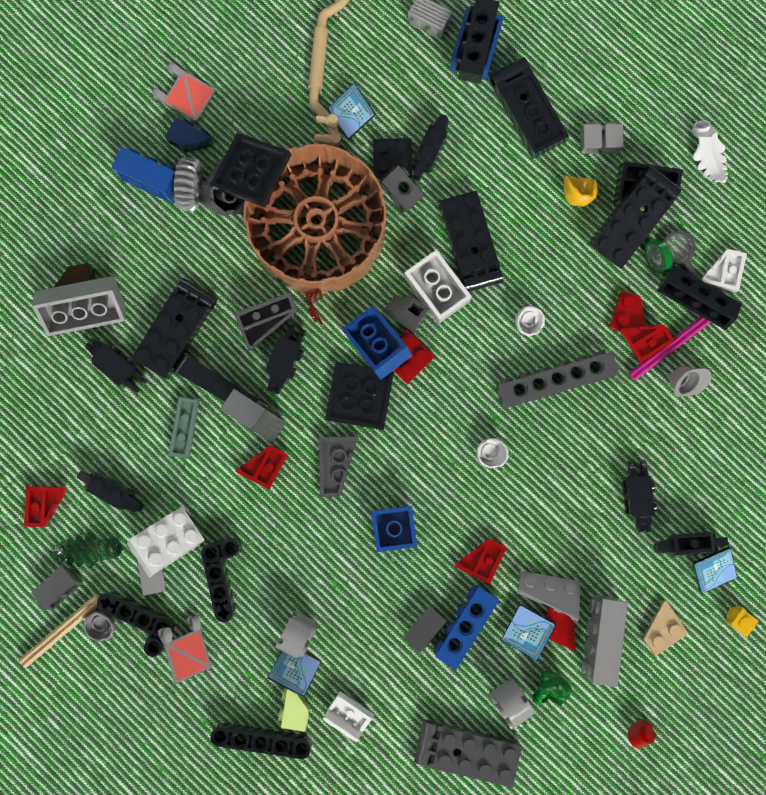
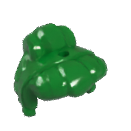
M544 671L540 675L541 684L534 692L532 699L535 704H543L550 699L553 703L561 706L562 702H565L570 697L572 687L560 674L553 671Z

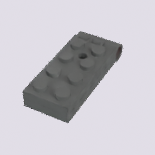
M424 719L414 762L432 769L513 788L522 745L518 741ZM454 749H460L459 753H453Z

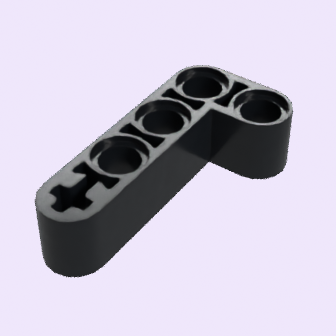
M236 538L207 544L201 551L214 615L222 623L231 620L236 613L225 559L238 555L242 550V544ZM229 542H233L236 545L234 553H230L227 549ZM210 547L215 548L217 551L214 558L208 555ZM214 567H218L221 570L220 577L213 576L212 569ZM218 587L225 589L224 597L217 595L216 590ZM227 599L228 602L219 605V602H223ZM224 608L230 612L227 617L221 613Z
M116 592L103 594L97 600V607L100 611L149 633L144 644L146 655L156 657L165 650L158 635V630L160 629V623L164 622L171 628L173 633L175 622L172 618ZM108 598H110L109 602L112 603L110 606H108V601H106ZM125 605L130 607V615H126L124 613L123 609ZM143 614H147L149 616L150 620L148 624L142 621ZM152 641H156L159 644L158 651L152 649Z

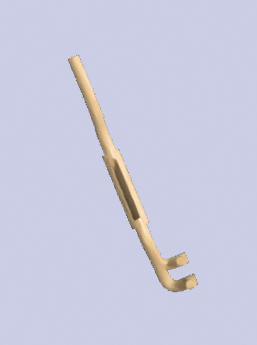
M337 0L324 8L319 13L317 27L314 28L308 82V89L310 90L309 105L318 114L316 122L325 124L330 133L324 135L314 134V141L330 144L334 147H339L341 140L337 128L338 117L335 114H329L318 101L319 91L322 90L328 38L326 24L328 17L343 9L350 0Z

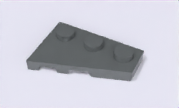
M358 436L319 437L320 497L341 496Z

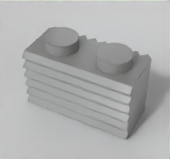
M415 0L408 12V22L415 28L425 29L433 37L438 36L441 38L452 19L453 11L432 0Z

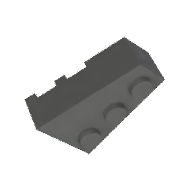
M289 292L234 313L247 348L251 351L295 315L298 310Z
M235 389L232 390L220 409L273 443L286 424L285 421L281 420L283 415L260 400L255 403Z

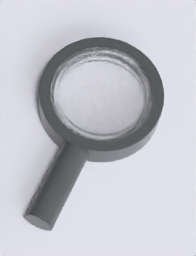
M683 231L671 232L663 241L671 251L672 264L683 265L686 272L700 279L690 262L696 249L693 238Z

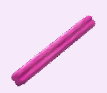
M699 317L673 337L675 342L645 359L629 371V376L633 380L640 378L706 327L710 321Z

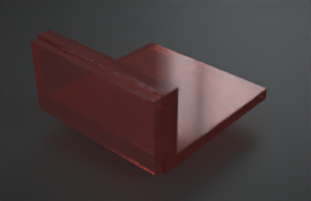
M318 288L306 294V299L310 305L307 309L314 323L318 321L322 330H324V325L313 306L314 303L323 299L322 292Z

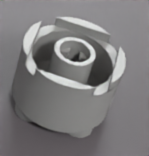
M295 610L292 615L296 617L291 616L279 639L282 644L277 643L275 647L297 659L298 656H304L309 646L306 642L308 638L312 639L319 626L316 625L315 620Z
M513 678L505 681L488 693L511 730L535 714L532 706L526 700Z

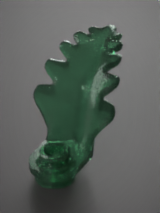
M86 533L85 540L80 535L76 536L75 543L71 538H68L67 544L60 542V548L56 545L49 554L54 556L55 560L60 558L61 563L68 559V565H72L76 560L78 567H81L86 562L87 567L92 568L98 560H109L119 557L123 547L117 539L97 540L91 533ZM111 545L114 548L112 552L109 550Z

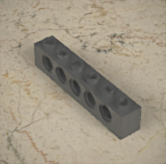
M598 351L593 353L594 357L588 359L585 355L576 358V362L571 364L565 361L556 364L557 368L549 370V367L538 369V373L530 375V372L519 375L517 380L512 381L511 378L499 381L500 385L496 386L502 409L619 375L613 352ZM591 363H595L598 366V372L591 371ZM572 368L579 371V378H574L571 375ZM553 374L560 376L561 382L559 384L553 382ZM535 379L541 381V389L534 388L533 381ZM515 385L522 386V395H517L514 392Z

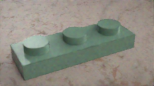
M178 398L168 456L190 459L199 400Z

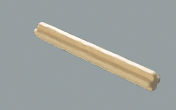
M96 594L22 656L19 659V663L24 668L32 664L97 608V600L100 596Z

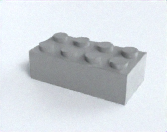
M114 276L34 292L32 307L47 337L125 321L126 305Z
M595 594L589 604V610L592 613L591 619H588L587 622L589 637L588 640H585L584 651L587 653L586 660L582 662V673L593 684L618 687L628 602L615 597Z

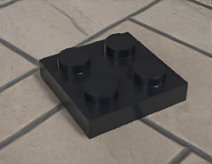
M411 138L373 139L375 177L382 179L393 167L399 165L404 167L409 173L408 177L412 178Z

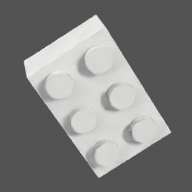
M437 249L404 272V279L422 303L430 308L429 312L438 324L469 303L472 298Z
M180 507L130 538L127 545L150 578L199 546L204 541V538L184 508Z

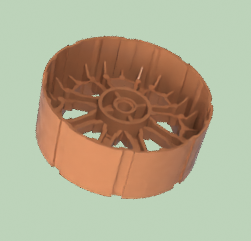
M307 144L303 147L290 148L288 150L292 155L266 207L264 208L248 201L244 203V224L247 228V237L266 271L277 281L283 282L285 286L309 294H328L329 291L343 290L361 280L372 269L373 263L376 259L378 260L386 235V205L383 202L381 186L365 163L343 149L324 144ZM327 169H331L330 175L325 174ZM284 178L289 179V183L286 185L282 181ZM307 180H318L317 191L314 193V196L309 197L305 195L299 186L300 183ZM333 182L347 187L349 190L347 195L338 200H329L330 186L333 185ZM364 192H368V193L370 194V196H368V197H367L366 195H363V196H362V194H363ZM287 193V195L293 198L297 207L296 209L281 210L275 208L277 200ZM361 205L364 213H366V223L348 221L341 216L353 206ZM260 214L265 215V217H262L261 220H258V216ZM316 217L322 219L319 224H313L312 220ZM305 218L307 223L301 224V219ZM284 223L293 227L281 240L272 242L269 236L270 224ZM333 223V228L329 229L327 227L328 224ZM317 234L319 237H312V235ZM348 234L363 240L360 250L356 251L351 257L339 243L337 235ZM378 234L379 239L373 240L372 235ZM305 242V256L301 268L295 265L291 266L284 257L296 244L299 245ZM322 244L327 250H330L337 264V267L331 268L330 271H317V254ZM273 257L274 261L268 263L267 258Z

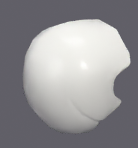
M526 306L520 309L515 316V325L518 331L526 336L540 333L545 324L544 314L535 306Z
M489 438L481 441L478 445L477 458L482 465L488 468L502 467L508 460L509 451L506 445L499 439Z

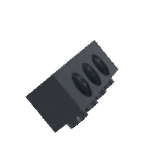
M476 0L475 4H471L468 16L472 18L471 22L466 23L464 32L467 35V40H462L460 49L463 57L458 59L455 70L459 72V80L481 84L500 1ZM478 20H482V21H484L485 23L481 24V23H478L477 21H478ZM478 38V39H480L481 41H480V42H475V41H473L472 39ZM472 56L475 57L477 60L472 61L468 59V57Z
M674 264L665 273L657 289L661 294L725 331L737 319L742 303Z

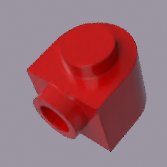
M644 719L632 723L628 730L629 742L637 749L652 744L657 736V733L653 730V725Z

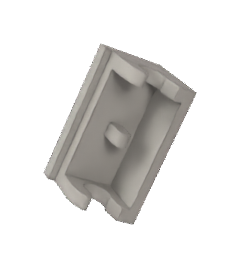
M138 562L143 596L166 591L163 570L149 578Z

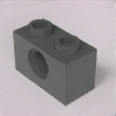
M398 165L393 167L378 182L402 212H408L424 195L421 192L422 188L415 181L412 182L408 177V171ZM400 183L405 185L404 193H401L398 189Z

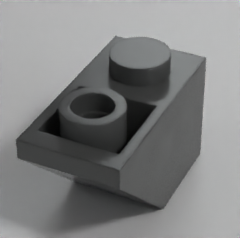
M394 296L383 309V312L415 333L426 320L430 308L414 297Z

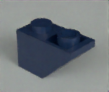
M178 117L165 135L169 144L184 153L213 145L210 134L202 128L198 130L189 120H181Z

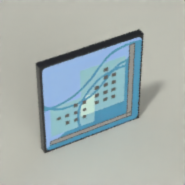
M353 83L328 108L331 114L337 115V123L349 140L376 115L356 83Z
M729 546L692 562L701 594L738 578L732 551Z
M519 604L501 641L538 661L556 624Z
M281 651L267 679L304 698L321 661L306 653L303 657L298 656L296 659Z

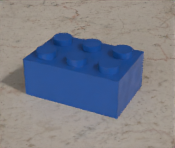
M466 7L449 70L459 73L455 71L457 61L463 57V53H460L462 40H467V35L464 34L466 23L471 22L472 18L468 16L470 7ZM496 16L482 76L483 80L487 79L504 16ZM478 20V21H477L478 23H481V24L485 23V22L482 21V20ZM478 38L472 39V40L475 41V42H480V41H481V40L478 39ZM468 57L472 61L477 60L475 57Z
M121 147L111 167L117 176L134 187L174 204L173 179L175 178L174 172L176 169L168 164L162 166L158 164L156 159L150 156L145 158L133 148L128 150Z
M373 305L342 328L346 337L380 380L412 356L406 344Z

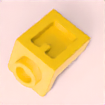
M738 605L728 611L725 620L727 624L745 637H748L759 622L746 612L745 608Z

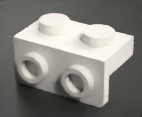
M340 691L329 706L323 720L348 738L357 742L374 714Z

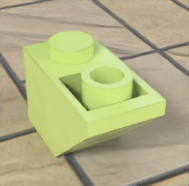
M283 688L282 700H285L284 708H280L278 721H282L281 728L305 732L310 705L305 698Z

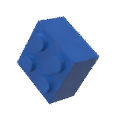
M412 506L371 511L377 552L417 547Z

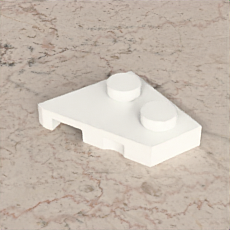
M731 249L725 250L701 280L715 288L738 292L747 253Z

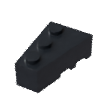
M624 161L619 165L613 204L620 203L648 164ZM652 165L677 186L681 187L683 169Z

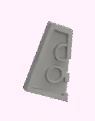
M520 571L519 594L540 604L548 605L554 608V611L562 612L570 616V619L578 622L580 581Z

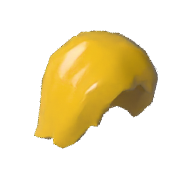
M571 176L563 178L564 196L570 205L585 207L596 198L598 193L596 179L591 180L590 178Z

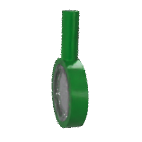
M647 236L642 243L645 245V257L648 265L656 273L668 271L673 261L669 247L663 240L655 239L651 241Z

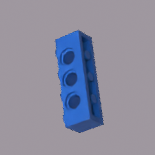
M478 585L475 588H470L466 595L468 600L464 605L461 604L455 613L457 615L453 623L449 622L444 631L446 633L443 640L439 639L433 648L435 650V657L457 670L499 602L497 597ZM474 603L481 605V610L478 613L470 611ZM462 621L470 622L468 630L463 631L459 628ZM453 638L459 640V645L456 648L449 646V641Z

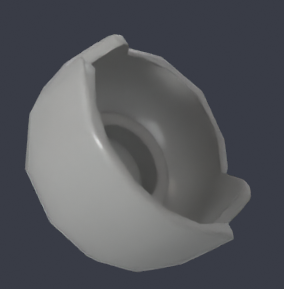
M100 610L92 612L85 619L84 631L89 638L96 642L108 641L115 631V619Z

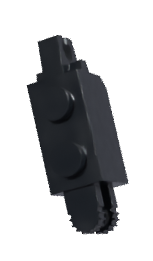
M446 114L439 115L435 124L429 125L414 157L413 167L416 169L413 179L419 182L424 172L428 174L432 172L447 140L448 131L446 130L449 120Z
M293 325L289 326L285 338L278 336L266 366V371L270 375L268 391L279 395L285 383H289L290 379H294L297 371L295 365L297 361H301L304 350H302V342L306 334L304 329H301L296 342L290 340L295 330Z
M93 338L86 344L85 348L93 356L91 358L92 365L119 387L125 389L128 386L138 393L140 391L139 387L133 384L131 380L136 376L142 383L146 384L148 382V379L139 373L140 370L135 367L137 363L128 356L125 359L120 355L122 351L114 344L109 346Z
M646 460L640 461L641 476L638 477L635 474L634 462L628 461V477L622 478L625 514L633 517L637 532H651V518L655 516L657 511L656 500H653L655 483L653 479L651 480V476H648Z
M80 471L76 477L86 483L84 485L85 491L119 510L128 509L133 512H140V510L144 509L142 500L134 497L135 491L103 473L93 471L89 474L85 471Z
M700 532L668 536L667 540L656 542L652 549L657 554L669 553L670 557L715 553L718 551L717 547L727 546L729 543L728 537L716 538L713 532Z

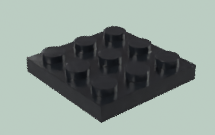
M236 133L210 185L215 190L265 208L292 154L289 150Z
M335 362L325 420L384 431L394 372L392 371L380 380L370 367Z

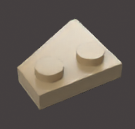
M666 600L661 601V607L656 616H653L650 627L646 629L642 637L654 656H657L689 634Z

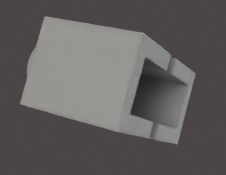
M589 122L584 124L580 131L581 154H598L599 148H601L602 154H617L624 147L623 124L607 122L604 126H601V124L596 122Z

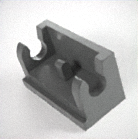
M61 565L31 594L43 610H54L81 586L83 581L79 579L71 568L67 569L64 565Z
M429 606L404 635V638L419 652H423L447 624L448 620L437 610Z

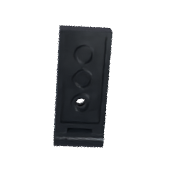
M525 57L489 74V80L495 88L496 95L532 159L567 141L569 135Z
M648 165L588 245L622 269L674 203L682 189L652 165ZM644 205L645 209L641 212L640 207Z
M477 190L439 200V209L459 276L467 291L471 292L503 283L499 261ZM471 250H476L477 254H473Z
M182 278L131 359L169 380L180 358L186 353L206 318L216 305L218 297L186 278ZM183 316V320L179 322L178 318Z

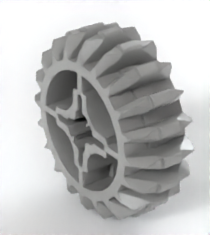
M191 157L181 158L177 162L176 172H174V201L176 207L183 211H196L199 207L200 189L203 184V169L198 159Z

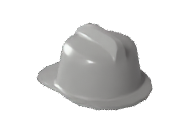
M680 366L673 373L667 374L670 386L674 389L676 397L699 394L709 385L712 377L711 372L707 368L693 369L687 366Z

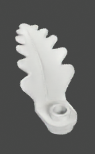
M698 121L692 128L693 135L699 140L698 147L693 155L695 161H701L697 169H706L703 176L707 177L710 175L709 180L715 179L714 182L725 183L726 179H728V176H726L728 172L724 171L727 170V166L722 163L726 162L727 159L721 154L725 151V145L719 141L717 130L711 126L709 121Z

